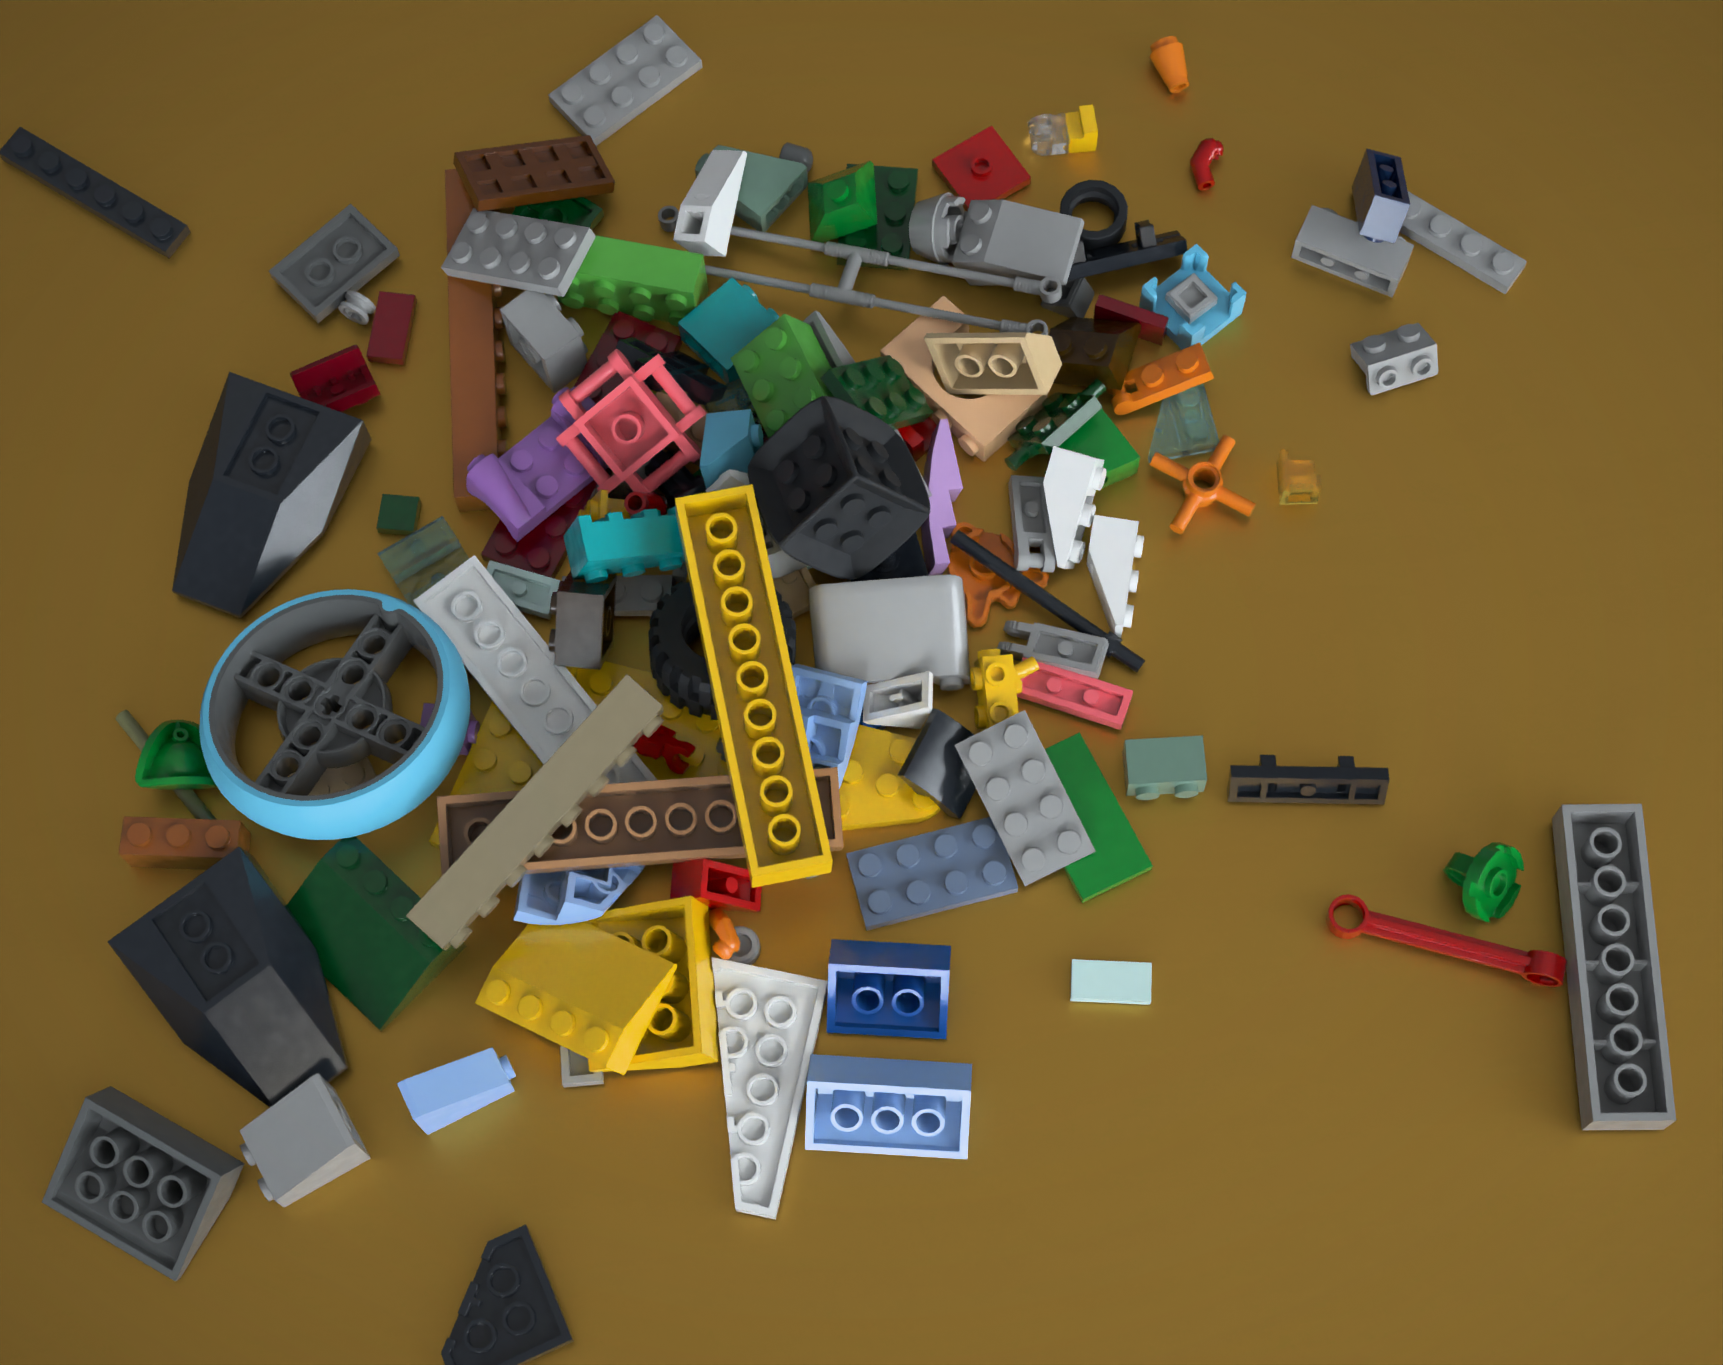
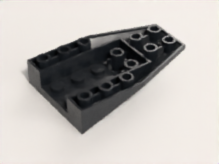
M229 372L189 480L172 588L173 593L242 618L324 535L372 440L364 421Z
M241 847L236 848L108 941L109 945L181 1041L268 1107L273 1106L317 1073L329 1083L349 1068L317 948L254 856Z

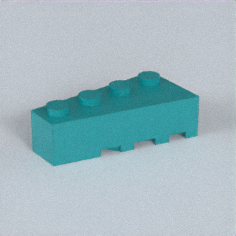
M676 507L667 511L668 515L662 516L661 511L656 508L645 509L630 516V519H624L622 512L607 513L604 518L592 522L591 515L577 516L563 536L573 580L585 579L586 583H597L608 579L609 574L622 572L623 577H633L645 573V568L659 566L660 571H669L682 567L685 557L676 517Z

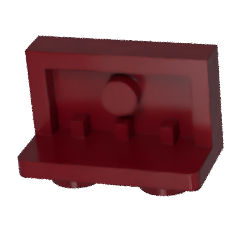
M352 345L290 373L301 398L339 412L355 405L364 404L370 399L381 395L358 345Z

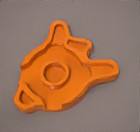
M961 522L956 525L951 533V539L960 530L1014 568V542L1003 533L997 535L984 532V529L976 528L967 522ZM952 544L947 573L948 575L960 576L963 579L967 607V624L973 628L984 626L987 622L990 605L993 602H1000L1006 609L1015 608L1022 592ZM1029 568L1028 571H1019L1043 589L1048 584L1049 575L1047 572H1041L1040 568Z

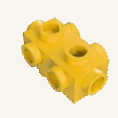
M1000 649L977 651L978 660L974 662L975 667L970 669L972 690H977L978 705L974 707V722L977 729L983 731L1019 713L1017 694L1022 692L1021 679L1039 670L1038 663L1033 656L1014 665L1013 654L1001 655Z

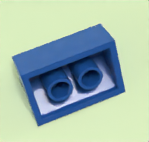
M832 939L828 962L826 1033L946 1039L951 946Z

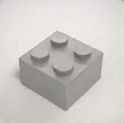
M526 290L502 307L500 312L510 344L555 394L578 377L587 363L585 354L588 352V349L581 339L584 333L572 317L566 319L560 312L562 310L561 306L553 295Z

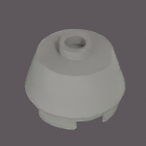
M947 192L916 203L909 222L910 244L916 254L940 265L946 266L952 263L967 215V211H964L963 208L966 200L964 197L954 196L952 193Z

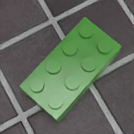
M595 235L596 237L565 296H557L559 303H563L570 308L580 309L587 307L598 309L607 315H614V313L620 311L642 321H652L654 319L669 322L671 325L678 327V322L707 298L709 288L704 256L699 253Z
M783 314L731 357V361L768 438L811 401L821 396L834 397L821 380V377L831 369V366L811 325L789 315Z

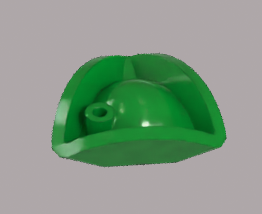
M169 720L160 724L151 733L142 749L136 768V783L140 787L159 790H193L217 787L209 773L203 756L199 733L200 725L186 720Z

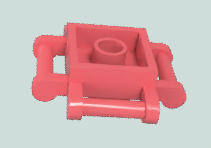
M615 349L607 356V362L572 391L567 389L559 396L560 402L575 419V422L555 439L562 447L566 445L599 485L598 491L600 489L608 490L609 494L625 481L633 492L654 493V490L690 461L695 463L701 458V449L688 437L685 431L707 413L700 404L696 406L663 366L666 362L659 354L635 371L620 350ZM616 373H619L624 381L591 409L586 411L581 402ZM650 375L655 378L685 415L679 422L675 421L645 384L644 380ZM582 433L609 466L614 475L610 476L579 439L578 435ZM674 441L681 450L645 479H642L636 471Z

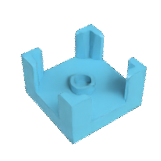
M1197 243L1183 254L1181 268L1159 286H1157L1158 279L1153 277L1142 286L1140 308L1169 318L1166 334L1181 349L1197 343L1203 345L1241 315L1247 294L1236 282L1231 284L1229 293L1206 270L1209 256ZM1195 273L1218 297V301L1214 307L1191 324H1188L1165 300V296L1168 291Z

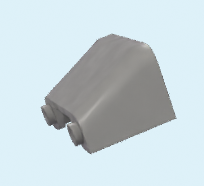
M949 574L816 585L809 589L815 668L868 681L867 683H878L930 671L933 673V683L940 685L941 690H959L963 688V684H971L963 579L960 576Z

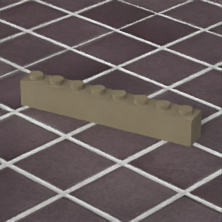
M626 674L409 911L406 917L442 949L447 950L451 945L457 949L472 933L468 926L476 917L480 915L485 918L498 905L500 900L496 895L506 884L512 888L528 871L524 867L526 862L534 854L540 858L555 841L551 835L561 824L567 828L579 816L583 809L578 805L587 795L590 794L592 797H595L610 781L606 777L607 773L616 764L623 767L637 751L633 747L637 740L643 734L649 738L664 721L660 717L664 712L663 705Z

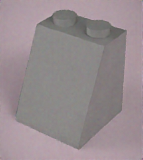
M319 1073L307 1079L239 1130L245 1143L240 1145L245 1159L251 1167L257 1164L263 1176L257 1180L261 1191L269 1202L274 1199L284 1208L371 1159L336 1090Z

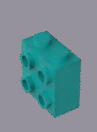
M732 277L678 322L682 341L730 387L740 379L731 361V357L780 316L772 308L766 310L758 302L757 295L748 285L744 284L741 286Z

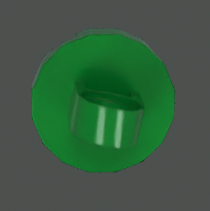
M1492 842L1483 847L1475 857L1455 852L1443 871L1451 881L1463 887L1462 901L1466 912L1474 918L1490 922L1489 918L1495 917L1500 919L1513 906L1521 888L1520 884L1515 883L1517 869L1524 871V863L1521 853L1515 847L1501 842Z

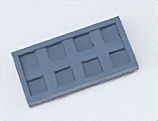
M990 817L846 853L866 931L1018 892V884L1010 856Z

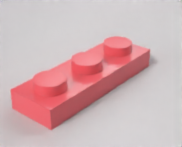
M1037 662L1039 666L1038 671L1021 679L1022 692L1018 693L1017 697L1121 730L1133 696V690L1041 662Z

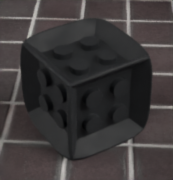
M821 396L805 405L758 449L748 465L749 484H753L757 507L766 529L774 542L795 560L837 578L854 580L876 568L920 528L930 513V500L916 463L902 438L883 420L839 398Z

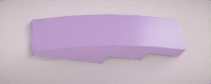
M940 419L933 431L924 466L923 479L932 494L929 497L930 513L921 525L924 558L929 576L942 575L950 563L945 538H949L957 525L952 502L957 499L963 489L948 419Z

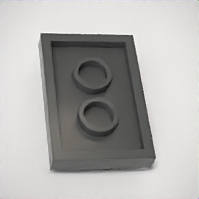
M350 204L271 268L269 273L319 323L333 312L340 302L346 301L345 294L347 291L357 292L398 258L400 254L398 248Z

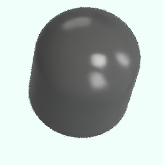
M788 142L783 145L779 158L804 164L807 167L808 173L813 166L812 152L806 147Z

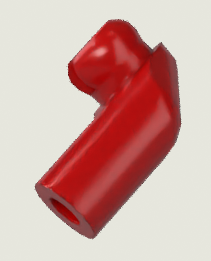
M1213 138L1204 139L1199 143L1190 159V167L1197 187L1201 191L1208 190L1215 185L1210 164L1213 160H1218L1219 156L1223 155L1224 147L1219 140Z

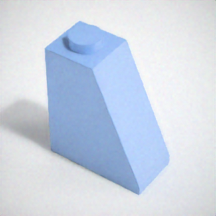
M492 1047L398 1082L397 1085L413 1120L429 1135L514 1092L515 1089L510 1079L516 1077V1074L507 1055L499 1058Z

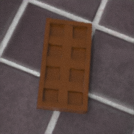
M590 135L454 153L453 164L477 212L614 192L615 180Z

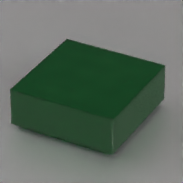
M382 494L376 527L378 532L416 536L421 507L420 498Z

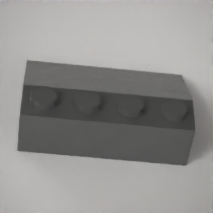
M110 1086L85 1097L42 1203L170 1279L178 1281L228 1202L245 1163Z

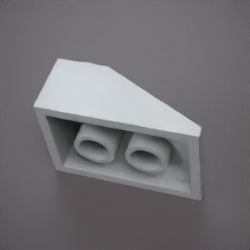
M1003 199L971 200L952 263L956 268L1014 279L1018 276L1041 281L1046 277H1055L1061 282V285H1066L1085 222L1082 218ZM965 279L970 286H997L996 284Z

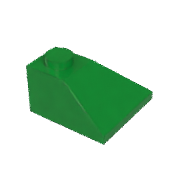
M871 161L808 183L811 241L825 243L877 224L874 164Z

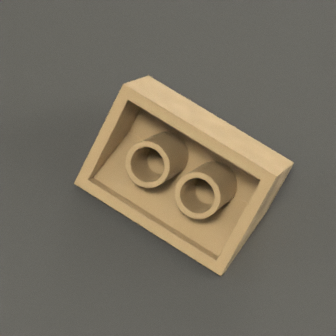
M1029 332L926 333L924 337L946 392L949 394L1047 395L1062 366L1052 336Z

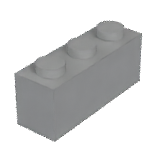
M1312 205L1295 240L1291 258L1393 298L1408 265L1414 244L1406 242L1400 236L1397 237L1395 243L1369 241L1359 234L1357 221L1342 217L1332 209L1319 208Z

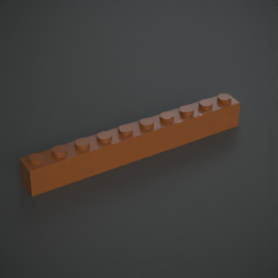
M456 169L445 170L447 255L470 213L475 208ZM448 276L454 499L459 512L492 510L483 501L472 496L467 491L466 477L469 473L467 471L468 465L478 455L483 454L486 457L494 453L499 458L508 451L507 439H502L501 428H507L508 426L507 410L505 405L501 406L500 395L506 394V378L504 372L500 373L499 362H505L504 341L498 340V329H504V321L500 312L502 307H497V297H503V286Z

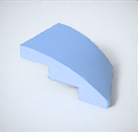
M794 664L791 667L813 769L837 767L840 789L854 746L868 681L801 664Z
M645 865L525 874L519 881L513 921L538 925H564L601 917L643 871Z

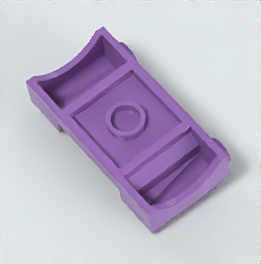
M568 387L562 388L553 397L551 417L501 457L497 458L494 453L486 457L481 454L474 458L467 467L469 472L466 477L467 491L494 511L517 542L594 480L567 446L562 447L555 439L575 422V419L559 400V396L569 389ZM589 396L581 402L586 411L596 404ZM582 433L578 435L579 439L605 470L609 468Z

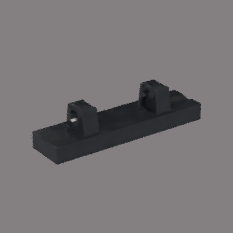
M1149 220L1134 223L1136 240L1084 251L1083 241L1079 240L1067 281L1183 255L1188 251L1187 241L1177 230L1155 235L1154 226L1150 224Z
M1260 755L1259 766L1230 765L1227 786L1228 802L1384 805L1390 780L1388 768L1355 767L1353 756H1338L1337 767L1277 766L1275 755Z

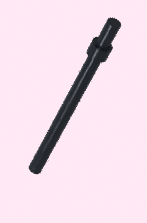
M960 530L952 537L950 541L952 544L1076 631L1108 639L1109 646L1106 653L1108 658L1111 656L1115 657L1136 673L1146 661L1121 644L1122 639L1111 631L1107 634Z

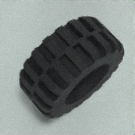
M680 581L671 587V595L666 593L657 602V609L652 612L649 621L650 630L648 631L651 673L653 678L657 680L658 689L664 696L670 695V702L677 708L683 709L686 706L689 708V714L701 718L702 714L711 715V720H718L706 660L689 647V644L700 636L690 582L685 584L683 581ZM775 589L792 666L795 664L796 624L792 619V610L788 603L782 601V595Z

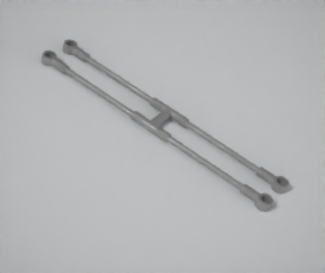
M665 206L658 212L661 228L667 232H672L676 229L679 215L676 207ZM669 217H674V218L671 219V220H665V219H667V218H669ZM732 226L730 235L820 251L828 256L847 259L838 287L817 283L808 285L705 265L707 275L728 279L733 277L739 281L807 293L810 297L870 309L875 306L999 330L1000 333H1033L1034 331L1043 332L1041 333L1042 335H1048V326L1042 320H1032L1028 324L1006 319L997 321L876 298L875 294L854 291L852 289L861 263L877 264L886 267L890 264L1012 287L1014 291L1040 295L1041 299L1046 303H1055L1062 296L1061 282L1055 277H1046L1041 281L1018 276L1014 279L891 256L889 252L830 241L821 243ZM1049 288H1054V289H1056V290L1053 291V292H1047V291H1045V290H1047V289H1049Z

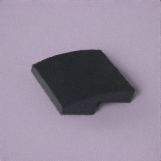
M933 708L898 776L917 794L930 797L948 816L961 819L976 787L955 744L974 734L950 716Z

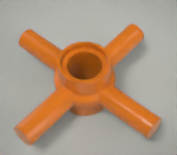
M1223 435L1208 461L1197 462L1190 469L1158 452L1152 457L1150 466L1182 482L1185 500L1169 526L1174 532L1182 534L1196 509L1209 506L1215 500L1250 517L1256 503L1223 487L1220 469L1235 445L1233 438ZM1204 480L1211 487L1207 489L1199 488L1194 482Z

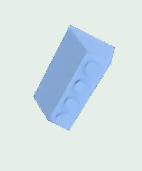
M811 1054L807 1076L805 1149L967 1159L972 1064Z

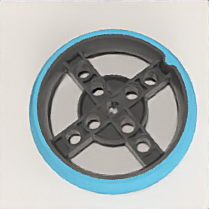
M343 589L322 591L293 599L270 610L245 628L225 650L214 667L207 682L200 709V742L207 768L214 783L224 797L242 814L265 828L283 835L310 840H335L369 833L400 819L414 810L439 787L449 774L462 749L469 724L470 690L467 673L460 654L442 628L422 611L398 598L373 591ZM359 635L343 658L322 660L307 666L301 671L282 664L283 661L314 644L338 637ZM411 648L417 649L430 661L437 678L436 701L426 727L393 713L392 697L386 684ZM249 699L277 712L279 732L283 743L255 782L240 767L235 750L238 724ZM370 755L393 764L375 778L350 789L330 794L309 795L327 768L350 766Z

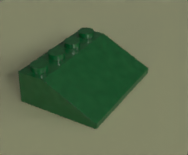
M354 836L339 840L319 860L287 906L317 948L324 977L382 1032L467 946L463 942L457 949L451 945L447 950H444L406 917L421 898Z

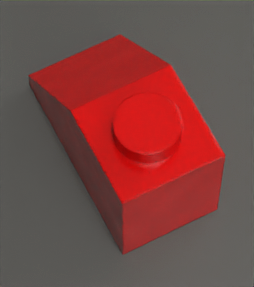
M705 858L673 863L670 899L693 896L694 899L708 906V910L718 908L723 911L760 912L762 886L752 888L748 869Z

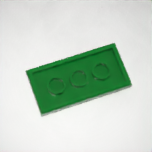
M1080 732L1046 748L1045 751L1096 850L1063 867L1081 902L1084 903L1152 870L1153 865Z

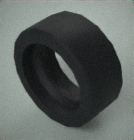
M1087 180L1076 183L1067 190L1060 203L1061 214L1072 216L1074 208L1086 202L1102 203L1114 212V222L1107 229L1100 231L1082 230L1080 240L1083 241L1084 251L1117 244L1126 231L1128 205L1124 195L1114 185L1101 180Z

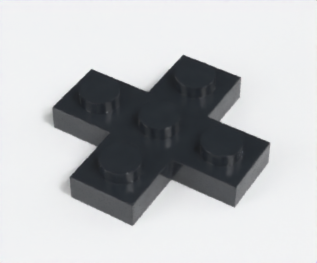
M635 337L620 339L615 348L624 354L635 371L659 354L666 362L663 366L680 387L688 392L689 398L698 404L707 405V403L722 400L728 387L706 375L709 366L679 350L663 353ZM652 375L644 380L650 390L657 392L664 390Z

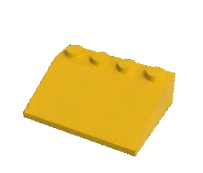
M685 896L607 910L601 917L584 921L678 965L627 1071L682 1068L719 1062L708 906L694 899L693 896ZM588 1059L590 1072L613 1071Z
M586 922L564 925L528 924L492 967L475 1004L608 1069L625 1075L678 965Z

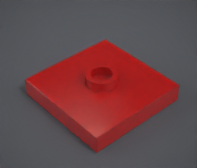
M992 125L932 159L933 168L953 195L966 199L963 205L965 211H968L971 200L1005 199L1031 184V176Z

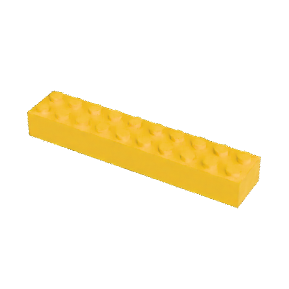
M753 484L675 498L676 517L751 886L754 888L831 873L833 863Z

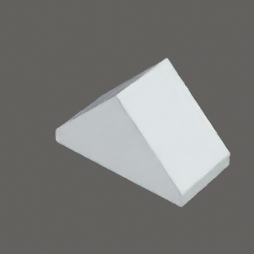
M926 671L867 685L863 704V722L871 725L921 729L932 711L933 673Z

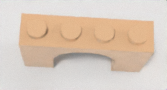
M944 295L930 307L964 314ZM920 315L880 350V357L890 355L898 361L912 385L925 396L927 405L933 411L932 418L936 425L940 419H948L950 432L958 438V443L962 449L971 456L975 454L985 462L1017 431L1015 428L1019 422L1028 416H1034L1043 408L1042 403L1047 398V395L988 394L980 398L963 399L947 393L939 386L933 375L936 366L924 337L926 333H969V325Z

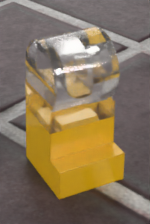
M1093 104L1079 106L1077 112L1037 115L1029 120L1027 124L1032 151L1037 155L1047 156L1096 151L1098 128Z

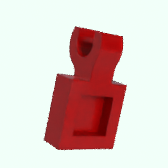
M660 725L649 738L643 734L633 745L637 749L636 752L642 756L651 757L655 760L663 756L669 769L677 774H684L690 767L689 763L680 759L679 754L689 758L696 750L695 746L691 743L675 739L677 732L663 725Z

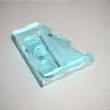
M1204 383L1162 400L1149 450V463L1156 452L1170 459L1214 451L1219 443V438Z

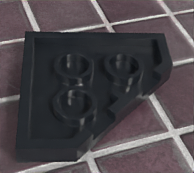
M523 1225L487 1242L481 1256V1263L473 1282H470L459 1308V1315L450 1337L446 1339L441 1355L445 1365H523L574 1342L527 1225Z

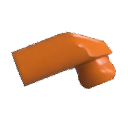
M716 908L709 912V924L720 938L713 944V951L722 959L728 960L734 952L738 953L741 942L729 916L722 909Z

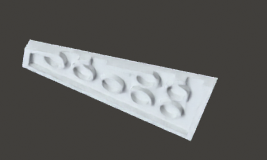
M712 957L735 1210L776 1220L806 1088L810 1055L814 1052L828 990V981Z

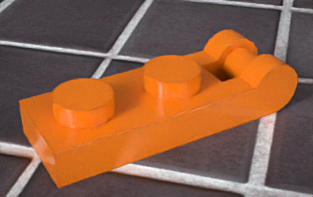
M1197 343L1128 371L1121 390L1107 388L1106 390L1113 396L1111 404L1114 412L1118 415H1124L1210 381L1214 377L1202 345ZM1135 387L1138 389V391L1131 394L1127 393L1128 390Z

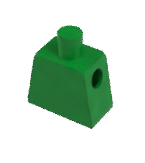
M1102 408L1059 446L1060 448L1105 460L1103 468L1106 469V478L1102 488L1133 476L1138 472L1140 456Z

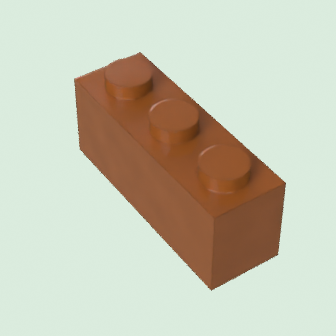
M124 816L119 855L131 867L207 870L238 847L249 853L251 833L240 820Z

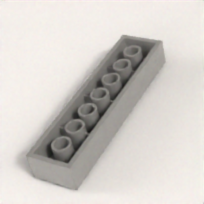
M1642 804L1561 805L1552 818L1564 952L1565 959L1567 960L1566 972L1582 1131L1664 1130L1676 1121Z

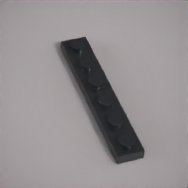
M22 127L17 129L0 150V157L3 161L168 259L191 233L188 226Z

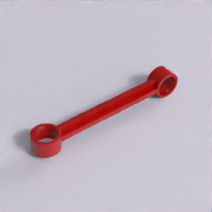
M1350 894L1341 895L1334 899L1327 912L1326 923L1329 930L1335 936L1342 939H1352L1364 933L1522 975L1525 980L1541 986L1560 987L1563 985L1567 960L1552 952L1543 950H1530L1527 952L1370 911L1362 899ZM1342 905L1353 906L1360 912L1362 922L1353 929L1343 928L1334 919L1335 909Z

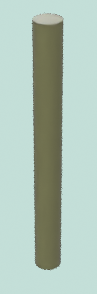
M124 710L116 716L115 720L142 752L149 736L130 712ZM173 790L196 819L217 820L193 790Z

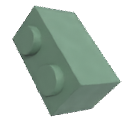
M1203 735L1128 739L1124 741L1122 756L1126 796H1136L1138 800H1152L1158 798L1159 794H1175V797L1190 798L1197 796L1198 792H1204L1207 772Z

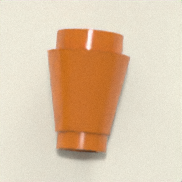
M1175 36L1164 37L1154 42L1150 46L1152 52L1150 59L1166 86H1168L1169 92L1175 93L1187 88L1189 81L1183 44L1178 42Z

